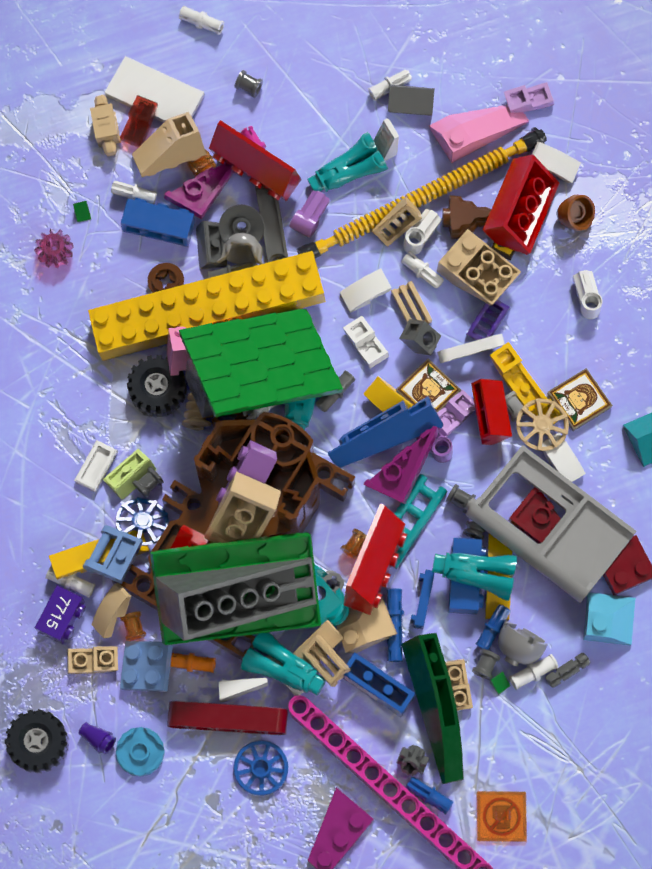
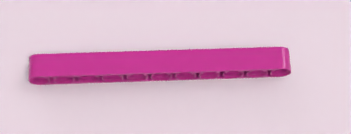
M301 695L294 696L290 700L288 708L291 717L457 869H493L487 861L310 700ZM298 702L306 705L305 712L301 714L293 711L294 704ZM314 719L323 720L324 727L321 730H314L310 724ZM332 735H338L342 738L343 742L341 745L334 747L330 745L328 740ZM355 751L359 753L361 759L357 763H350L347 760L348 753ZM368 768H375L379 776L375 780H369L365 776V771ZM388 784L394 785L397 789L396 795L392 797L386 796L383 792L384 786ZM405 801L413 802L415 811L410 814L405 813L401 807L402 803ZM430 818L434 823V827L428 831L422 829L420 826L421 819ZM446 834L451 837L452 845L450 847H442L439 844L438 840L441 835ZM461 851L469 853L471 857L470 863L461 864L457 859V854Z

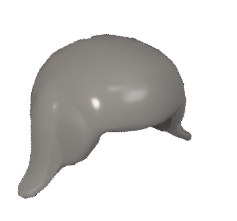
M236 233L231 235L224 244L221 258L216 263L219 264L228 260L235 264L246 262L263 264V249L254 236L247 233Z

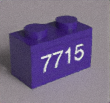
M57 585L34 627L36 631L64 644L65 640H69L75 630V627H73L74 622L77 618L80 619L86 609L83 597Z

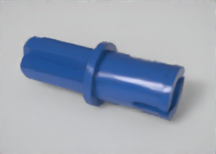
M501 604L497 606L489 622H485L484 625L486 627L475 643L477 646L486 650L490 649L510 614L509 608Z
M411 777L406 785L408 790L425 800L424 804L428 803L445 815L454 802L435 790L436 787L430 788L415 777Z

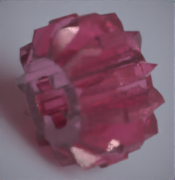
M51 228L48 235L42 232V239H36L35 242L38 246L34 249L35 253L39 255L38 260L41 263L45 262L48 268L52 263L55 264L56 268H59V262L61 261L67 265L66 257L70 258L73 256L71 250L74 248L73 242H69L71 240L68 234L63 235V231L60 229L56 234H54Z

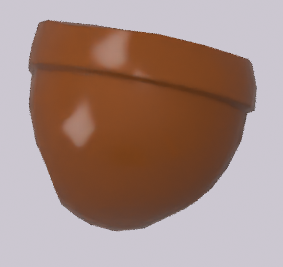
M574 194L561 202L557 208L556 216L560 223L567 228L576 231L586 230L591 226L595 218V206L592 199L587 195Z

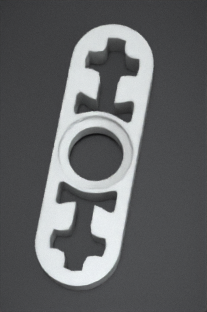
M498 334L444 349L437 353L440 363L501 347L505 345L503 335Z

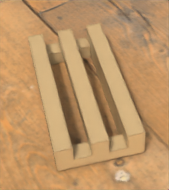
M412 281L408 282L407 285L399 286L398 289L391 290V294L406 322L411 317L399 296L401 293L416 320L426 321L428 324L432 323V318ZM407 290H410L425 320L421 319Z
M316 634L301 651L331 687H335L338 684V680H342L344 674L351 670L321 635ZM316 643H318V644L320 645V647H321V648L327 653V655L334 661V663L340 668V670H338V668H337V667L331 662V660L323 653V651L316 645ZM311 649L314 650V652L320 657L324 664H326L328 668L335 674L333 677L316 659V657L310 652Z

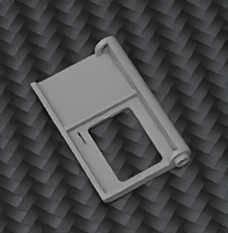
M524 445L515 453L485 492L477 500L473 497L465 507L468 518L579 603L584 600L637 532ZM514 473L520 475L565 510V515L540 544L534 542L489 507V502Z

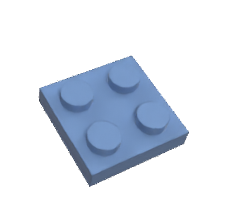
M125 641L120 689L168 692L173 644L164 645L162 642Z

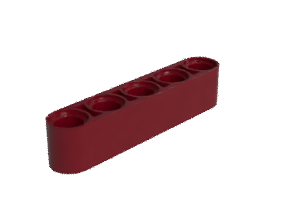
M171 701L169 702L167 727L286 735L288 710L274 707Z

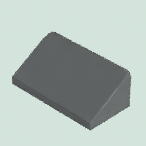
M390 85L388 112L433 115L435 88Z
M202 221L196 226L199 268L226 267L227 260L219 264L216 263L221 258L225 244L219 233V223Z

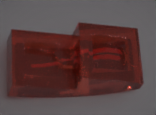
M139 95L136 96L128 113L129 119L120 136L121 141L138 148L144 143L158 107L157 102Z

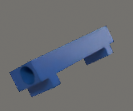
M426 569L425 574L420 573L419 581L423 582L417 614L411 615L410 622L415 623L414 628L423 630L435 574L432 570Z

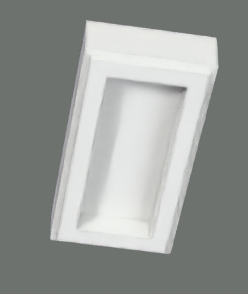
M96 440L74 480L75 483L96 493L118 451Z

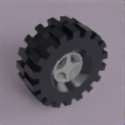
M152 355L147 356L146 361L140 359L138 361L139 365L137 367L133 365L131 368L132 373H129L127 377V389L133 405L137 406L141 413L145 411L147 416L151 417L153 414H157V417H162V413L165 412L167 415L172 414L171 410H177L180 407L179 403H183L185 400L184 394L187 393L184 372L179 371V375L170 376L167 356L166 359H162V355H157L155 359H152Z
M33 709L27 710L28 713L19 714V718L16 721L12 720L10 729L7 728V738H5L7 754L17 766L27 772H48L52 770L53 766L57 767L62 758H65V751L69 747L67 739H69L68 733L63 723L49 711L45 712L41 709H38V711Z

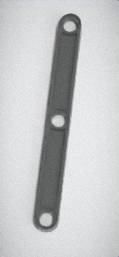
M263 186L260 189L255 187L259 213L264 221L263 237L267 261L272 262L276 259L287 258L288 253L279 201L267 194L269 190Z

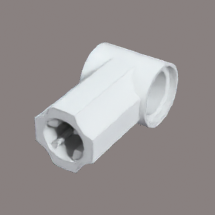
M425 209L421 214L422 219L406 232L403 248L407 253L411 251L414 255L419 254L424 244L441 223L442 219L433 210ZM415 238V239H417L420 243H418V244L411 243L409 239Z
M588 270L580 271L573 275L574 285L581 306L580 312L586 319H595L601 312L602 297L598 293L593 272ZM594 303L597 307L589 308L586 304Z

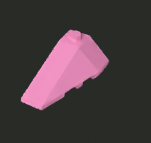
M508 105L448 115L429 125V128L450 162L453 163L529 123V120L524 112L511 113Z

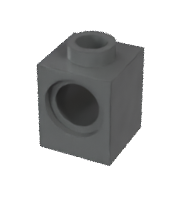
M409 319L399 339L417 354L432 355L441 335L426 321Z

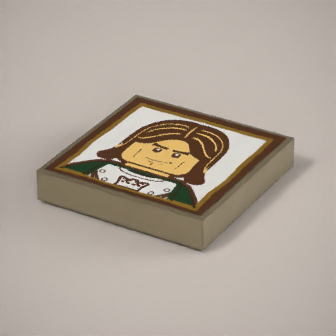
M430 359L421 364L396 388V392L413 405L429 396L437 412L444 408L447 402L461 391Z
M587 368L547 393L549 398L557 402L567 413L569 427L572 431L577 430L613 406Z

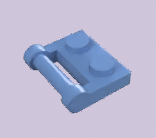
M104 525L101 531V538L90 558L85 560L82 567L88 572L97 573L122 584L143 541L116 528ZM110 539H116L103 565L99 564L98 562Z

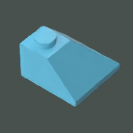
M589 592L587 595L583 640L631 646L636 598Z

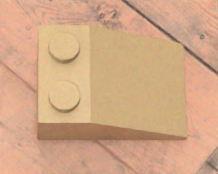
M236 471L204 539L214 543H226L261 537L276 511L281 491Z

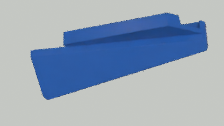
M429 396L409 409L405 402L401 401L344 434L338 440L340 446L329 451L328 456L334 465L342 468L417 438L433 426L440 429L443 427V422Z

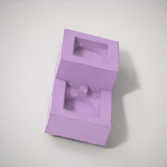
M547 82L527 89L523 85L504 91L511 113L533 111L554 105Z
M463 389L451 398L444 408L437 412L443 422V427L440 428L439 432L445 437L450 435L476 410L474 400Z

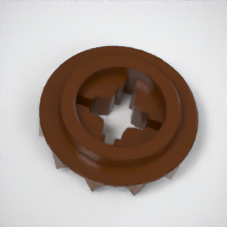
M161 263L153 267L149 272L147 279L148 287L154 293L184 285V275L178 266L172 263ZM169 273V279L173 283H168L167 286L163 288V283L159 280L165 279Z

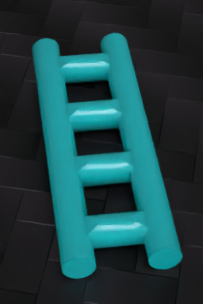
M419 474L406 504L401 502L394 512L399 519H402L406 512L418 519L411 530L405 527L404 533L408 535L403 548L400 547L396 552L399 554L395 569L399 567L448 492L442 486L436 492L425 486L424 484L428 478L423 474ZM418 493L430 499L424 511L412 505Z

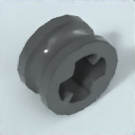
M467 521L466 525L468 528L464 529L463 533L473 539L483 540L484 536L482 533L486 531L474 521Z

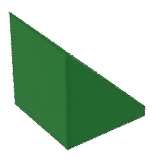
M87 200L73 204L77 222L91 219Z
M503 671L490 680V684L498 695L511 686Z

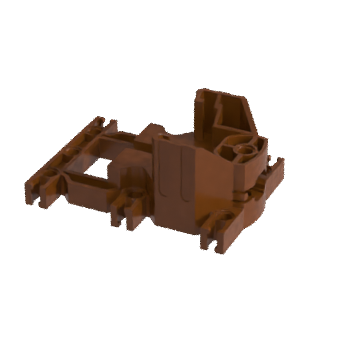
M243 412L228 414L235 420L223 421L219 420L220 416H214L212 419L214 429L202 444L198 455L194 457L201 493L198 494L178 481H173L170 489L175 493L178 491L186 498L182 504L173 501L167 494L162 498L163 505L180 514V517L169 522L151 552L170 549L183 524L203 535L206 534L218 509L217 495L222 487L226 488L229 482L227 480L229 471L232 467H237L240 461L237 459L238 454L243 446L247 447L250 440L275 451L277 455V461L265 484L280 490L281 493L276 511L261 537L303 533L320 505V489L344 502L347 497V488L352 489L356 477L315 454L311 436L299 425L283 416L262 412L257 419L248 420L246 418L249 415L244 416ZM328 471L330 477L321 479L318 477V473ZM338 478L348 483L347 488L344 487L343 490H340L334 486V479ZM191 503H199L201 505L195 510H188V506ZM149 554L148 560L151 573L148 574L138 567L131 565L129 572L136 576L133 583L128 584L123 581L120 585L130 595L158 611ZM143 582L150 584V588L146 592L138 590V586ZM243 635L231 637L226 641L221 639L208 641L238 659L243 660L247 649L243 653L233 645L236 643L237 638H241L251 643L250 648L254 650L253 641L255 636Z

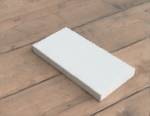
M126 56L104 92L105 96L135 110L139 100L154 105L155 109L152 118L163 123L169 118L189 112L191 117H193L205 96L203 91Z

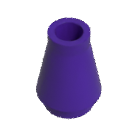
M85 722L78 732L98 753L107 754L116 742L112 732L93 726L88 722Z

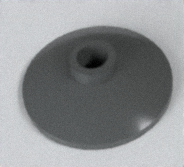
M243 204L234 205L222 214L219 221V233L225 243L231 235L236 233L250 234L259 242L264 233V221L260 213L253 207ZM245 222L246 227L241 229L238 227V223Z

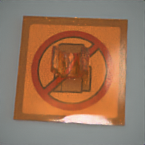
M477 791V841L527 842L526 792Z

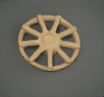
M539 398L525 404L518 413L516 419L517 433L523 443L534 450H552L558 447L568 434L569 422L567 413L555 401ZM541 403L550 405L545 415L542 413ZM536 404L538 416H535L527 408ZM555 407L561 416L550 419V414ZM522 414H527L533 419V422H520ZM563 419L564 429L553 426L554 422ZM520 427H532L533 430L524 437ZM551 430L562 434L557 442L550 433ZM535 433L539 434L537 446L527 441ZM546 434L552 443L551 446L542 447L543 435Z

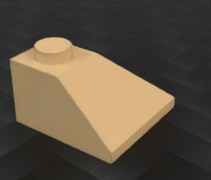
M383 598L378 609L373 608L371 615L349 608L347 618L337 625V631L344 638L341 642L346 653H358L397 635Z

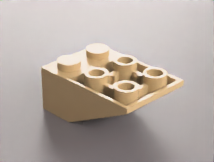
M189 112L167 119L132 153V157L142 177L153 176L159 171L175 168L181 163L195 161L201 156L206 155L200 132Z
M468 229L442 257L437 266V272L453 285L491 306L521 273L519 269Z

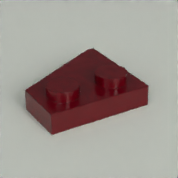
M637 535L631 538L603 574L613 596L652 579V564Z

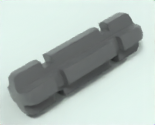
M580 653L575 657L576 660L573 661L571 659L557 668L555 673L551 672L546 675L547 683L552 688H555L561 684V680L565 681L578 673L580 668L584 669L589 666L590 660L587 655Z

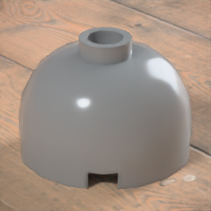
M506 621L498 636L499 648L506 655L504 660L514 666H518L519 663L525 665L532 664L539 660L545 652L548 643H545V640L525 628L523 630L519 628L516 630L517 624Z

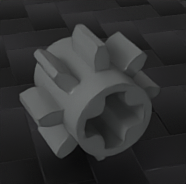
M412 745L408 749L402 747L397 763L401 764L402 772L414 776L418 772L423 774L429 757L425 756L424 749Z

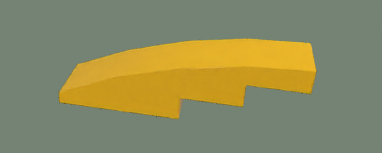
M133 530L128 534L137 537L138 532ZM142 533L141 539L143 542H146L144 534ZM99 539L49 555L57 580L77 572H87L82 566L85 560L90 558ZM110 539L98 562L99 564L103 565L116 539ZM141 546L137 555L148 552V546Z

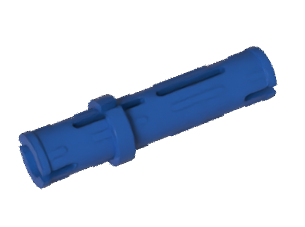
M391 588L387 589V610L397 635L387 639V661L402 662V617L404 616V610H402V589Z

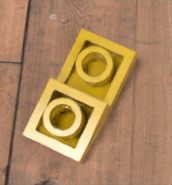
M379 376L375 378L363 393L382 412L401 401L405 402L408 409L413 406L412 403L397 393L394 387Z

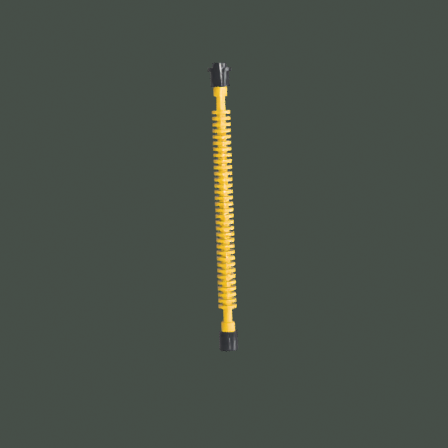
M537 127L531 129V132L514 142L513 146L505 150L499 147L497 150L495 149L487 153V155H483L482 158L479 157L477 160H473L472 163L469 162L451 171V173L449 172L441 176V178H437L436 181H431V184L427 183L426 186L423 185L415 189V191L413 190L405 194V196H401L400 199H395V202L391 201L390 205L387 203L379 207V209H375L374 212H369V215L365 214L364 217H359V220L355 219L354 223L351 221L348 225H343V228L339 227L338 230H333V236L297 248V253L302 254L313 251L316 259L321 254L327 252L328 248L336 244L342 247L344 243L348 244L349 240L352 242L360 236H364L365 233H370V230L372 231L405 197L417 208H420L422 205H426L427 202L429 203L437 199V197H441L442 194L445 195L447 192H451L452 189L455 190L463 186V184L465 185L473 181V179L475 180L483 176V174H487L488 171L491 172L493 169H497L498 166L501 167L509 163V157L534 150L537 142L545 144L547 141L546 135L542 129L539 130Z

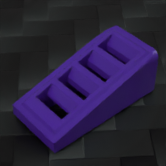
M497 300L492 306L502 311L498 315L489 309L491 305L485 303L466 335L475 341L483 339L484 337L474 332L478 328L487 334L485 338L493 336L510 307ZM485 313L496 318L495 323L484 317ZM482 320L492 326V328L488 330L480 325L479 322Z

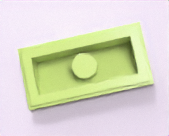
M137 449L103 480L123 500L136 489L132 482L142 478L148 472L147 469L149 467L155 471L156 467L144 453Z

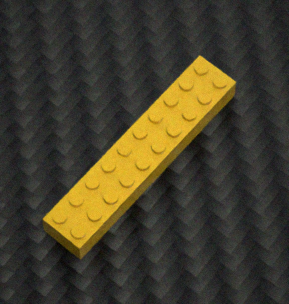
M313 251L93 308L88 310L98 353L102 361L167 344L169 328H191L210 323L217 324L236 319L243 320L271 313L278 314L326 302L315 257Z

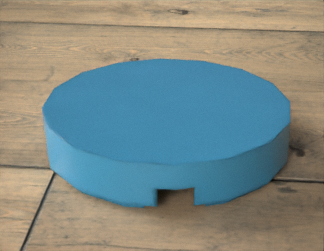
M131 728L117 742V761L122 769L130 775L139 777L150 775L159 768L164 759V744L159 735L149 728Z

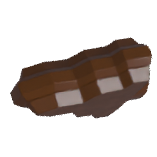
M450 195L449 207L442 209L443 227H449L451 240L459 239L467 229L473 233L477 227H484L491 209L477 207L472 201H464L461 196Z

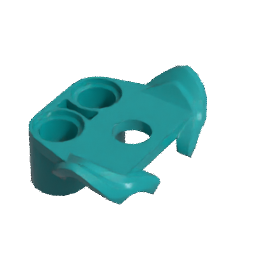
M314 563L317 586H322L326 590L325 598L318 600L321 624L329 620L333 626H337L347 618L349 607L344 606V594L341 589H337L335 594L322 578L328 575L327 572Z

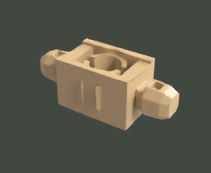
M98 95L94 99L95 107L90 108L95 139L99 148L103 147L104 153L107 156H113L117 152L116 144L121 143L116 113L113 111L112 103L108 104L107 98L104 95Z

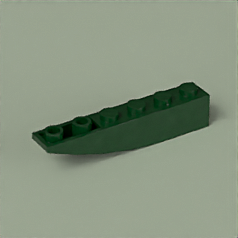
M437 633L417 635L402 643L401 646L442 784L461 781L464 780L460 725L453 688Z

